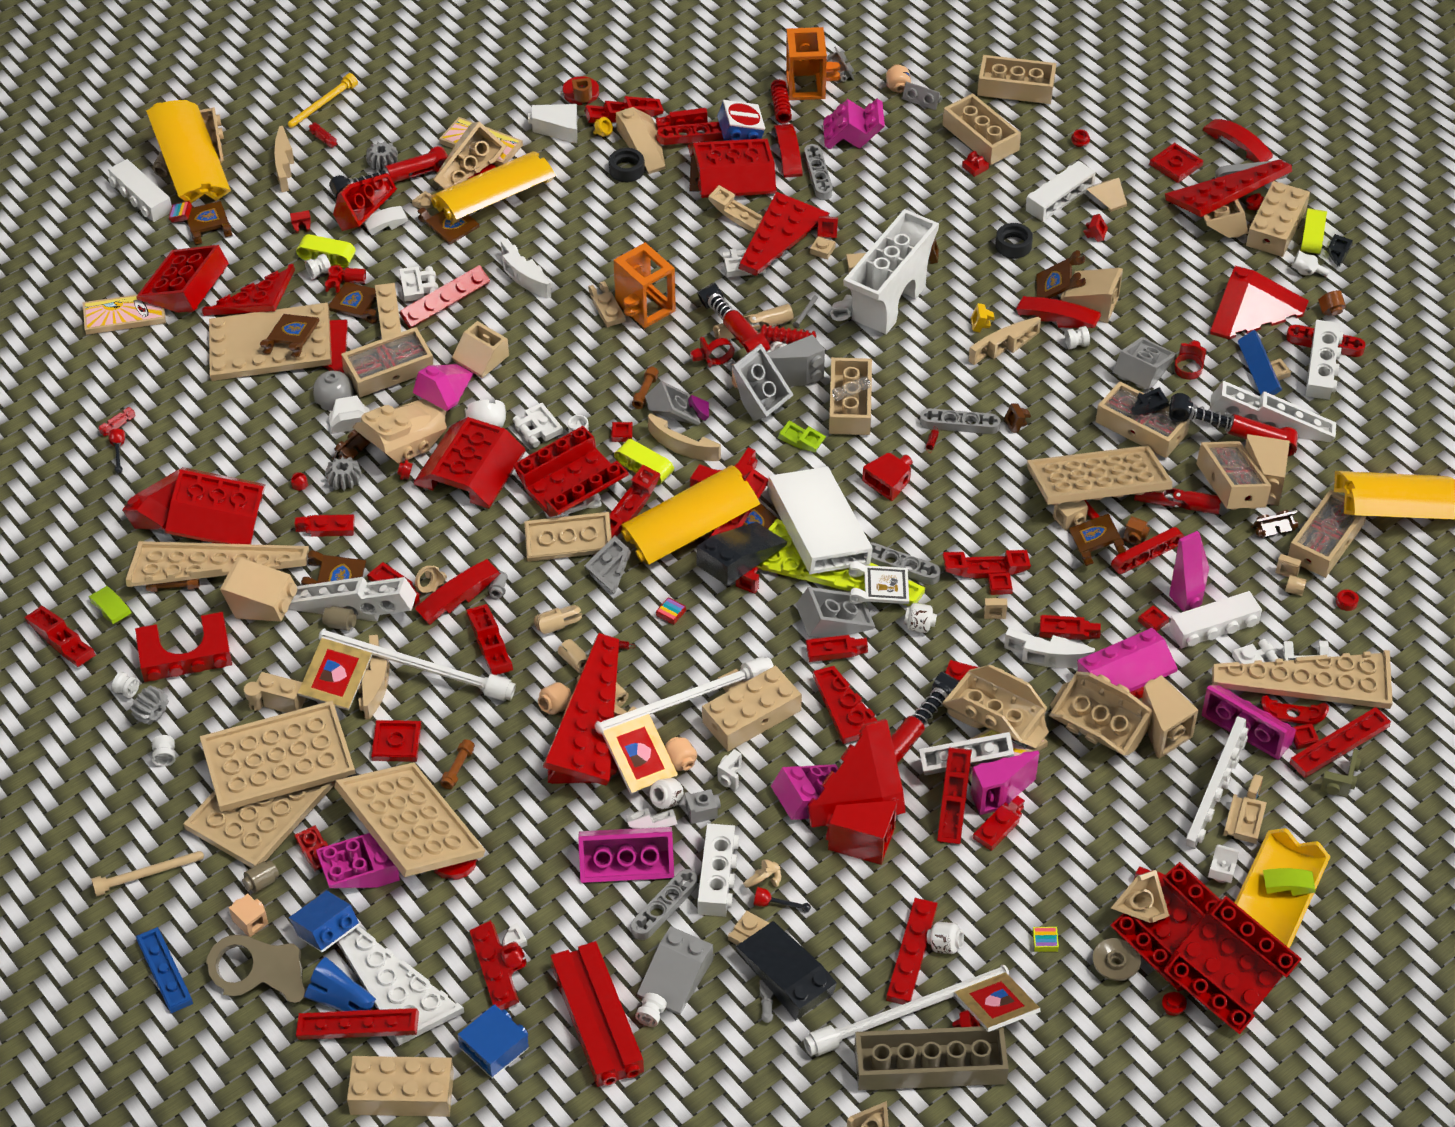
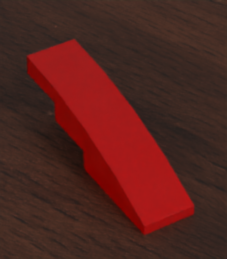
M625 96L623 102L605 101L604 106L586 105L584 112L588 123H595L596 120L602 117L608 118L611 123H616V112L631 107L651 117L663 114L664 110L660 99Z
M1023 296L1016 308L1018 315H1036V317L1041 318V321L1056 322L1058 328H1079L1084 326L1095 328L1101 317V313L1096 310L1062 300Z
M485 559L449 580L429 595L415 609L431 625L445 611L450 614L465 599L469 603L501 573L488 559Z
M485 604L467 609L469 621L490 673L498 675L513 671V665L506 652L505 643L488 605Z
M40 606L24 617L26 622L47 643L75 666L79 667L96 656L93 648L81 641L79 634L68 628L62 618L47 608Z
M949 747L937 841L961 844L972 749Z

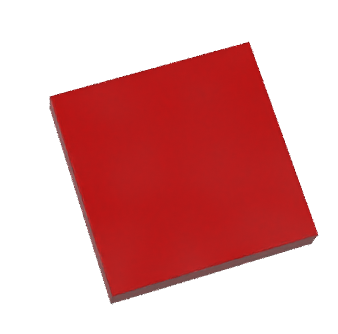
M1174 142L1150 159L1149 165L1179 183L1203 166L1204 160Z
M376 720L371 754L372 761L417 762L422 727L421 721Z

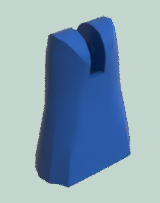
M327 957L323 958L314 969L310 980L311 983L308 985L304 995L309 1000L339 1011L371 1010L376 1000L372 994L354 982Z

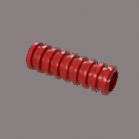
M777 79L771 83L770 88L775 119L777 122L784 124L792 119L787 84L784 80Z
M763 324L760 331L768 343L778 341L788 345L810 335L816 338L815 331L810 333L809 330L803 332L802 329L797 331L795 328L794 330H791V328L785 329V327L780 329L778 326L773 328L772 325L766 327Z

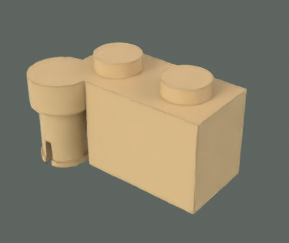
M261 672L257 682H249L244 686V693L249 701V708L253 710L254 706V711L260 710L264 703L266 708L288 713L301 709L306 700L305 697L298 695L302 682Z

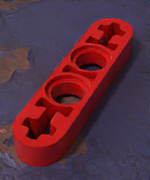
M719 122L660 127L657 130L656 136L657 142L662 145L724 139ZM697 131H703V132H705V133H704V134H700V133H698Z
M1291 325L1287 330L1286 339L1292 344L1311 348V337H1313L1314 328ZM1344 334L1342 343L1338 345L1341 348L1342 355L1351 357L1362 356L1366 346L1361 338Z
M1173 527L1118 554L1112 560L1111 566L1118 574H1123L1176 548L1179 539L1183 538L1184 534L1177 527Z

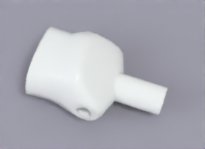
M1300 250L1296 254L1291 266L1302 275H1312L1314 272H1317L1327 277L1330 272L1329 269L1318 264L1316 256L1305 254Z
M846 295L842 301L835 302L832 305L833 309L830 315L833 320L843 321L852 316L851 295Z

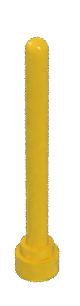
M351 73L345 75L342 78L341 84L288 122V127H295L345 89L348 90L358 85L356 77Z

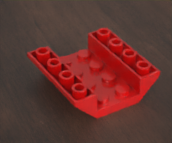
M768 139L694 142L688 145L690 157L691 155L695 156L699 171L698 187L701 198H709L710 194L719 185L735 194V196L776 193L775 163Z
M467 417L450 426L414 480V485L433 491L437 483L441 482L469 491L470 503L489 509L514 471L513 464L521 460L526 449L505 428Z
M584 426L577 428L513 464L527 493L549 517L557 516L629 475L628 471L618 461L610 463L598 451L594 436Z
M182 467L179 470L172 495L165 533L217 544H251L266 484Z
M1181 862L1177 863L1162 877L1164 885L1161 888L1169 913L1168 917L1149 923L1123 913L1110 925L1177 991L1184 988L1163 970L1179 944L1203 915L1220 900Z
M1225 895L1203 915L1179 944L1163 971L1240 1035L1255 1017L1253 1014L1255 1009L1283 976L1288 977L1302 958Z

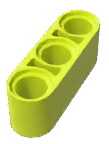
M1307 209L1301 252L1321 254L1327 211Z
M310 234L303 237L296 249L297 255L303 260H315L317 256L325 254L331 266L338 265L342 268L348 267L356 252L355 247L351 243Z
M628 439L614 452L616 461L637 473L642 465L660 473L661 476L657 485H660L674 471L673 464L667 458L632 439Z

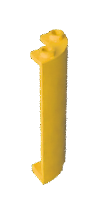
M174 100L156 103L153 107L146 110L177 194L181 199L193 203L206 194L217 201L231 191L198 105L188 100Z
M532 151L431 195V202L439 212L444 210L447 220L454 224L464 216L542 182L545 184L551 182L556 174L544 157L540 159L538 157L539 153Z
M730 465L621 524L624 529L621 532L627 542L630 541L631 544L636 545L638 550L635 553L640 562L644 561L645 564L650 565L760 505V502L749 483L743 480L741 472L735 466Z
M1335 471L1334 492L1345 493L1344 514L1455 519V479L1452 477Z
M1287 828L1268 830L1234 903L1290 948L1314 893L1292 896L1291 890L1267 894L1263 870L1293 868L1312 871L1316 890L1330 855L1318 841L1299 844Z

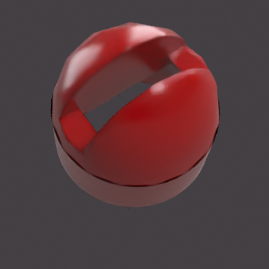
M297 472L292 475L291 486L294 490L301 491L307 488L308 480L304 473Z

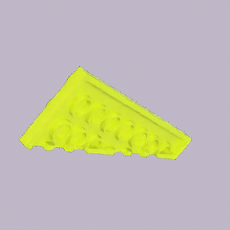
M776 519L769 530L786 540L787 545L757 565L758 569L850 592L853 588L865 591L864 575L851 577L849 576L850 568L809 574L783 522ZM870 562V564L867 565V566H878V565H875V564H873V563ZM908 580L909 604L903 605L911 606L913 603H918L924 595L925 587Z

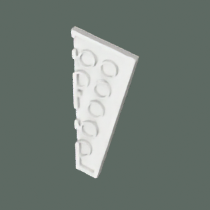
M1238 716L1187 835L1186 846L1195 849L1198 842L1202 843L1206 834L1204 828L1207 822L1210 823L1213 818L1214 807L1220 801L1223 788L1227 789L1229 786L1231 771L1236 768L1240 758V751L1244 749L1248 739L1247 733L1249 729L1246 728V719Z
M360 926L337 941L365 990L376 998L374 1005L377 1010L418 1009L417 1035L394 1036L399 1045L464 1013L463 1006L459 1003H454L445 992L436 989L427 978L405 961H400L394 956L392 951L382 947L376 942L374 937Z

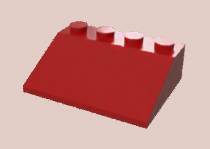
M219 245L172 250L136 298L139 301L178 313L193 312L206 297L211 287L215 285L220 275L224 273L229 263Z

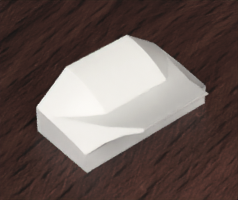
M358 396L335 400L333 410L329 414L332 434L354 430L352 427L355 423L361 421V416L370 411L360 401Z

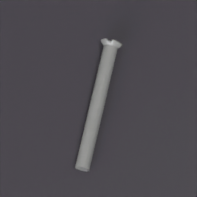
M816 295L810 300L796 322H793L794 327H800V323L817 301L818 297Z

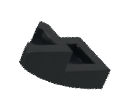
M1334 234L1327 253L1334 263L1340 267L1353 244V240Z
M1160 387L1145 394L1138 393L1136 404L1131 409L1132 414L1142 415L1164 409L1169 406V401Z

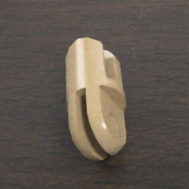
M572 605L543 612L535 616L534 625L543 634L564 629L566 625L581 620L582 613H579L581 609L579 606Z

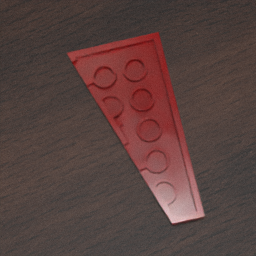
M1280 159L1165 193V199L1199 217H1203L1292 172V165Z
M776 192L738 269L757 276L775 258L782 256L785 250L792 248L810 230L818 227L819 216L829 217L830 213Z

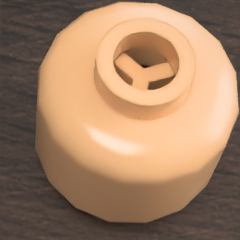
M902 65L892 66L886 73L888 88L893 92H904L906 81L911 83L908 68Z
M553 683L540 691L538 704L542 711L555 715L566 710L572 696L571 691L562 683Z
M675 737L666 743V751L676 771H686L694 766L697 759V751L688 739Z

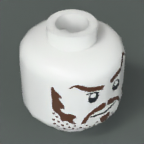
M913 603L910 607L906 608L904 624L907 625L910 631L927 633L930 630V626L935 627L937 614H933V608L930 605Z
M673 778L659 779L652 784L649 795L656 807L666 809L680 804L684 793L679 781Z
M936 922L932 930L929 929L927 932V943L931 944L933 951L936 953L955 954L963 946L964 933L956 923Z

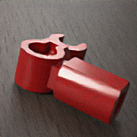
M338 265L329 267L325 291L328 292L330 288L334 287L336 288V293L340 291V284L343 281L365 284L366 269L346 268L343 270Z

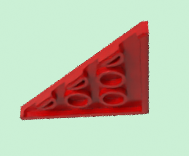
M289 264L288 268L280 273L277 270L265 276V280L256 285L253 282L241 288V292L232 297L229 294L217 300V304L214 306L203 307V316L276 311L295 271L294 264Z
M330 320L332 365L323 366L329 371H340L345 374L342 364V353L347 352L348 320Z

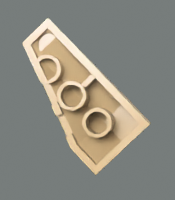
M471 123L433 180L443 189L463 182L495 162L507 146L482 123Z
M1238 199L1203 216L1207 226L1228 238H1238L1248 233L1245 212Z

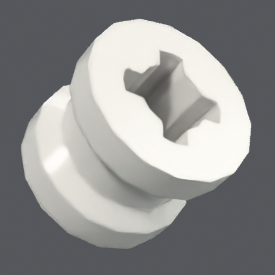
M119 672L112 683V691L117 694L123 693L126 698H132L139 688V679L134 676L128 677V674L124 672Z

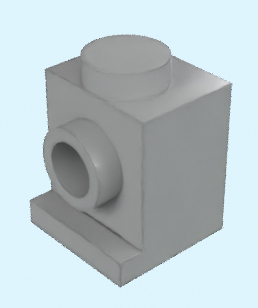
M711 789L693 794L685 792V808L691 824L718 818V808H721L718 794L713 795Z

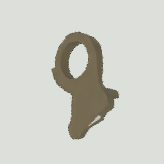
M230 935L217 942L207 956L206 964H208L209 976L217 986L224 989L223 995H242L263 982L283 993L289 1002L297 1003L305 998L306 990L303 985V968L300 960L301 951L295 944L289 943L277 946L258 941L249 936ZM244 947L252 954L253 967L251 972L242 981L235 983L225 981L219 972L221 957L231 948Z

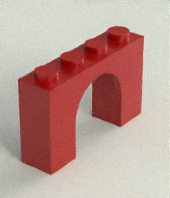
M223 612L201 616L204 632L203 640L197 648L183 654L171 653L162 647L157 624L135 628L144 682L231 666L232 659Z

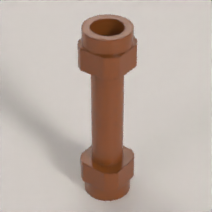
M651 366L646 369L644 373L645 380L640 391L635 393L633 397V407L642 409L647 401L645 396L651 384L656 382L659 371L657 368Z
M199 579L149 584L146 585V591L158 592V588L187 587L188 590H195V588L200 587Z
M464 739L457 748L459 753L449 772H444L441 777L440 784L445 789L450 790L456 785L459 770L466 757L471 756L474 751L475 744L472 741Z

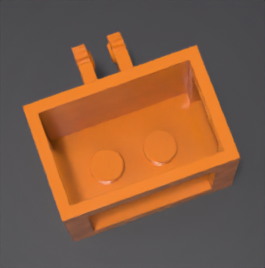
M824 27L787 28L786 78L789 101L826 99V81L840 79V73L837 72L840 70L839 62H827ZM816 75L817 92L796 93L794 76Z
M646 242L614 259L615 300L624 310L625 315L631 316L645 329L676 311L675 268ZM651 260L661 268L652 274ZM667 276V297L652 285V283ZM646 294L663 308L647 317Z

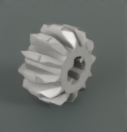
M386 141L383 143L377 142V144H371L370 148H367L366 161L372 170L377 169L380 172L383 168L385 169L386 165L398 161V151L392 143L387 144Z
M343 456L341 459L334 458L333 462H328L325 471L329 486H333L335 490L342 488L343 491L348 487L353 489L354 485H358L362 475L358 462L353 461L351 457L345 459Z
M150 685L147 688H143L141 693L137 694L136 699L133 700L134 704L130 709L132 715L144 724L150 725L156 722L162 716L163 711L166 710L169 702L168 696L164 691Z

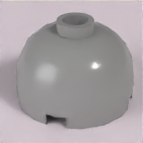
M333 370L322 373L316 379L313 386L315 403L321 405V408L324 410L332 411L336 399L355 396L352 381L346 374L340 371Z

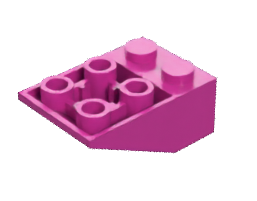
M1038 750L1024 752L1021 755L1009 758L1004 757L990 763H981L973 767L970 794L979 815L995 812L1005 802L1009 804L1036 780L1039 760Z
M834 764L781 768L771 788L791 820L809 819L808 803L812 798L817 800L824 790L822 783L831 771L836 773L838 767Z
M370 833L316 849L329 888H378L400 881L398 868Z

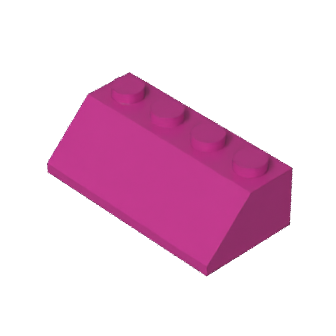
M1153 628L1077 660L1078 672H1088L1096 676L1099 674L1104 675L1111 681L1110 683L1116 686L1121 684L1128 688L1130 692L1145 686L1151 679L1155 680L1161 675L1166 677L1178 671L1165 639Z
M1209 685L1207 687L1201 716L1231 732L1237 716L1246 719V728L1249 729L1247 742L1277 760L1292 745L1296 729L1288 723L1280 721L1270 713L1259 709L1251 702L1238 697L1230 690L1224 689L1219 685Z
M672 827L579 831L581 883L674 878Z

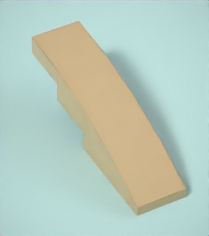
M279 126L275 139V165L281 192L289 191L287 178L292 177L290 164H294V158L283 126Z
M1035 317L1020 321L984 337L970 347L968 362L976 365L987 355L995 359L1007 349L1014 353L1039 334L1041 318Z

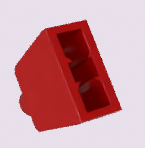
M886 453L863 467L862 481L890 501H893L909 483L911 477L910 466L913 461L907 454L899 459L892 453Z

